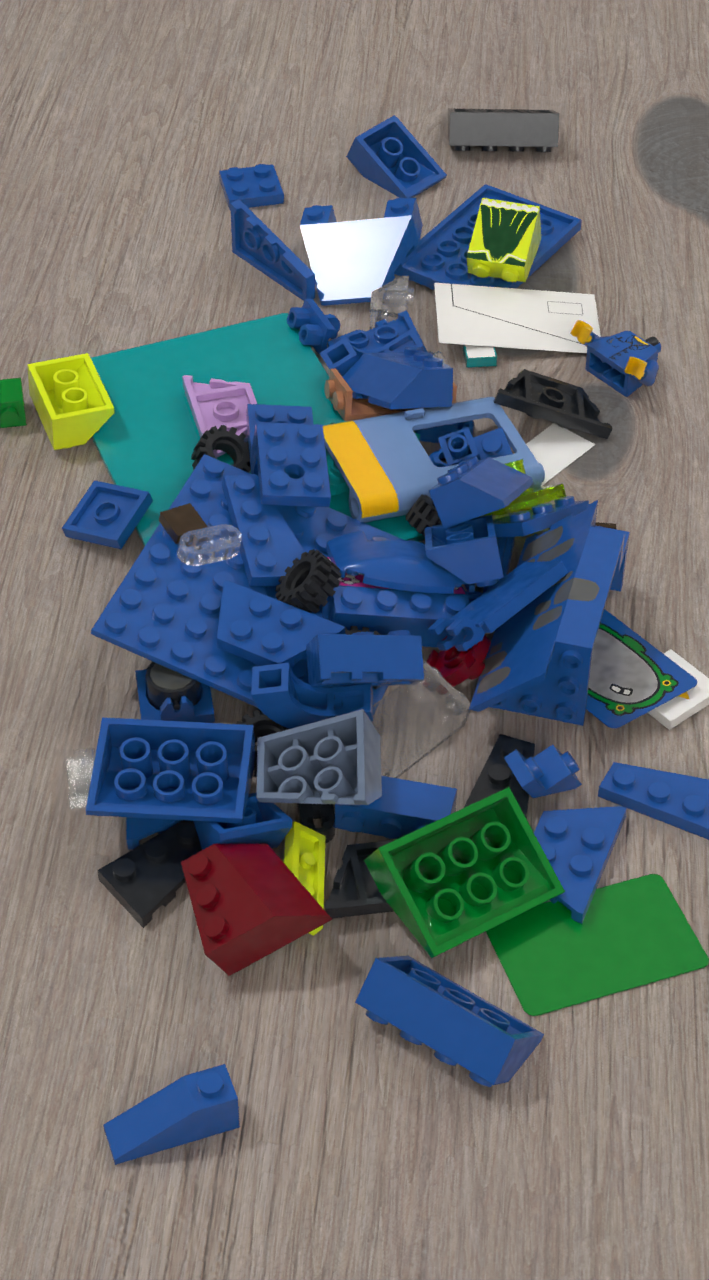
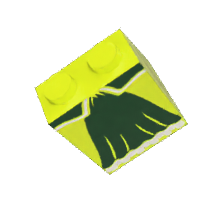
M482 198L466 257L468 273L481 278L489 276L501 278L507 282H526L541 242L540 206Z

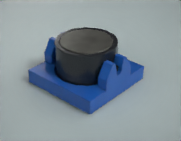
M153 661L147 669L135 670L141 719L215 722L210 686Z

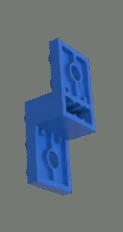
M247 404L246 421L251 474H257L259 477L261 504L329 507L331 492L323 425L313 423L312 407Z

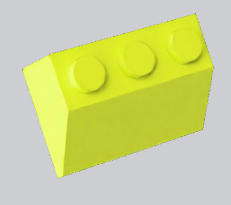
M88 353L27 364L29 394L54 450L86 444L115 413L110 397Z

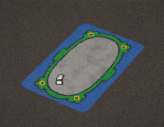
M604 609L592 651L586 710L609 728H619L697 685L695 677Z

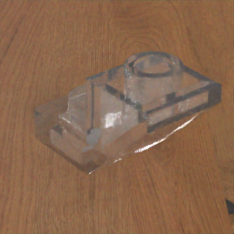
M403 275L372 291L370 329L375 328V322L383 319L388 322L389 317H398V313L408 310V306H414V288H409V276Z
M95 748L73 750V756L66 757L70 809L82 808L87 805L96 755Z

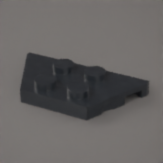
M526 369L522 370L517 378L511 379L504 390L500 388L494 399L496 404L524 412L534 419L542 418L555 422L562 428L577 429L608 439L612 431L610 423H601L599 421L600 410L589 400V396L583 388Z
M394 840L347 845L342 857L341 868L337 870L333 881V889L329 899H326L324 904V910L332 919L394 912L382 897L364 862L376 849Z

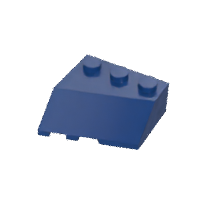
M405 347L404 352L364 353L342 376L353 391L352 398L368 399V403L387 409L452 407L453 368L443 363V359L435 358L432 353L423 351L422 347Z

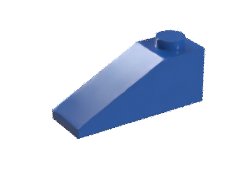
M223 1064L185 1075L105 1123L103 1127L115 1165L240 1128L238 1097L226 1065Z

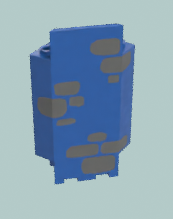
M598 500L589 504L585 511L575 516L570 514L552 524L550 530L540 535L534 534L526 538L517 567L523 562L562 561L568 574L495 630L484 662L485 668L480 674L469 710L480 712L488 707L565 723L584 725L593 646L609 590L620 592L622 590L630 534L628 531L596 526Z

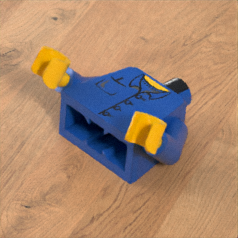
M581 320L576 321L570 334L577 337V340L587 347L585 370L625 397L630 396L642 385L652 386L659 370L657 363L658 353L661 352V344L656 337L652 336L643 340L631 331L599 337L592 332V326Z

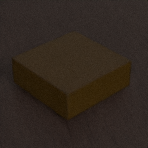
M191 503L160 512L159 522L175 544L206 535L208 526Z

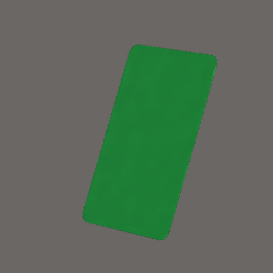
M649 874L596 889L582 924L574 921L571 918L572 911L557 901L554 904L552 902L540 904L486 931L523 1010L531 1016L542 1015L706 967L709 963L706 952L665 880L658 874Z

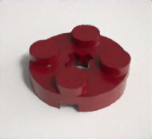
M484 635L480 642L466 651H458L455 646L448 650H440L439 653L434 649L425 664L424 671L426 676L443 693L450 691L454 686L462 683L467 678L470 680L478 678L485 668L483 660L488 653L491 641Z

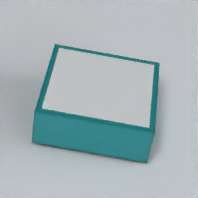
M463 345L462 349L466 368L497 366L495 347Z

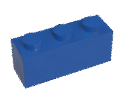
M381 776L382 796L371 804H335V828L383 836L389 839H399L456 812L457 789Z

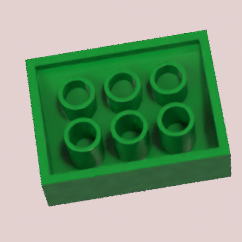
M510 787L383 845L364 860L382 897L431 958L565 892Z

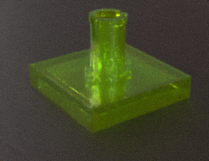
M523 459L505 463V465L526 474ZM556 484L534 489L529 487L505 508L483 516L504 515L566 497L564 485Z

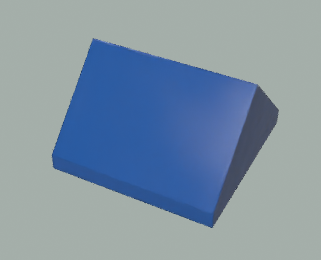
M256 792L249 794L243 823L194 821L202 850L212 844H268L271 848H277L292 828V819L275 803L259 802L256 798Z

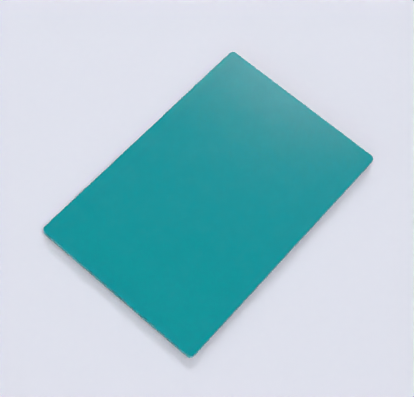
M281 313L91 357L115 409V413L91 438L114 485L148 491L153 499V502L136 526V531L144 547L160 523V512L170 508L194 471L192 464L195 460H191V456L194 452L193 449L200 440V435L183 387L182 376H193V382L210 384L211 378L221 379L226 382L250 383L257 404L312 407L314 424L324 425L326 417L343 420L338 411L334 409L331 401L325 396V381L329 380V375L312 348L300 342V329L290 328L287 324L288 313ZM227 453L217 457L222 462L234 465L233 459ZM350 490L338 495H331L329 508L352 517L349 509ZM406 515L366 522L368 525L405 541H422L425 539L423 534H420L416 531V528L409 524L410 522L406 520Z

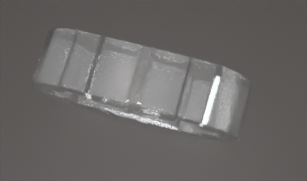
M228 524L188 531L180 537L177 556L181 562L190 566H200L231 559L239 552L242 534L236 527Z

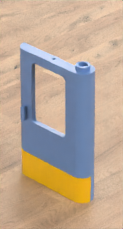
M494 397L452 403V407L420 408L323 426L325 446L350 488L349 509L351 516L364 523L407 515L422 494L431 498L429 490L438 484L437 478L447 474L448 470L459 466L458 464L446 467L435 466L413 432L415 430L490 418L498 428H503L509 446L515 453L492 459L532 477L534 484L524 492L538 490L545 479V471L502 407L494 403Z

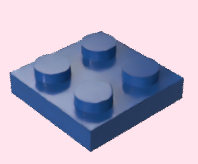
M258 164L255 167L246 168L232 167L228 170L219 171L220 183L229 210L230 203L238 199L248 208L284 204V193L273 164Z
M94 480L62 527V530L68 538L122 549L153 502V499L148 491Z

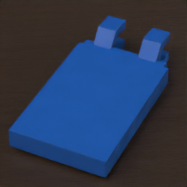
M562 561L523 562L450 619L439 618L428 628L430 635H439L446 628L447 638L436 644L439 650H448L455 646L458 651H466L480 642L485 633L495 631L568 574V571Z

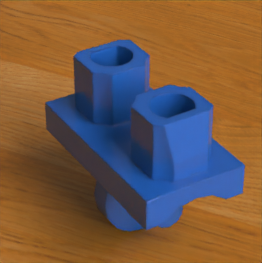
M305 299L302 308H290L287 317V324L290 328L300 329V342L306 346H313L319 355L320 352L327 349L328 340L330 338L335 339L338 336L341 325L336 316L331 314L324 315L313 299Z

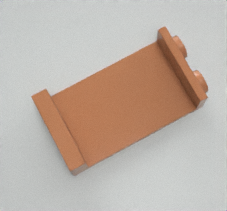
M336 368L330 369L329 380L325 381V396L331 401L334 409L338 411L344 421L420 409L391 410L368 403V399L352 398V389ZM454 382L452 403H456L457 386Z

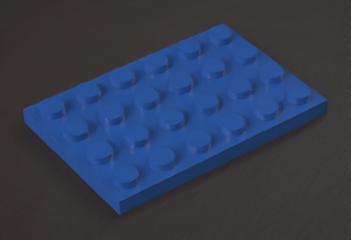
M485 184L421 238L418 246L415 249H410L406 255L407 261L404 266H398L394 274L429 287L432 290H435L434 283L517 289L523 282H507L501 278L489 276L481 278L468 273L466 257L482 198L540 206L541 242L527 278L581 230L582 220Z

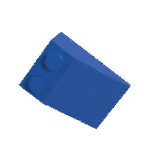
M395 115L355 137L346 156L363 177L399 198H413L447 176Z

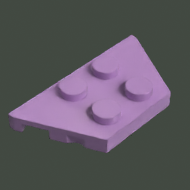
M182 376L183 387L200 438L211 427L216 426L219 429L221 425H226L227 431L231 427L236 428L235 434L238 436L243 432L246 435L244 442H247V404H257L250 383L226 382L221 379L211 378L210 384L193 382V376ZM213 450L216 458L226 453L221 450Z

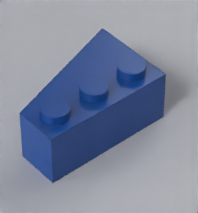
M409 630L390 631L388 635H374V632H356L352 635L323 633L316 635L306 645L308 683L311 687L332 688L371 683V686L417 685L424 680L421 636L410 635Z

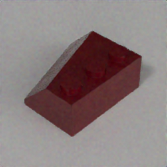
M212 844L181 862L204 953L229 976L333 920L268 844Z

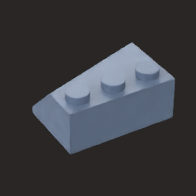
M363 709L258 738L256 798L259 802L369 805L382 796L380 735Z

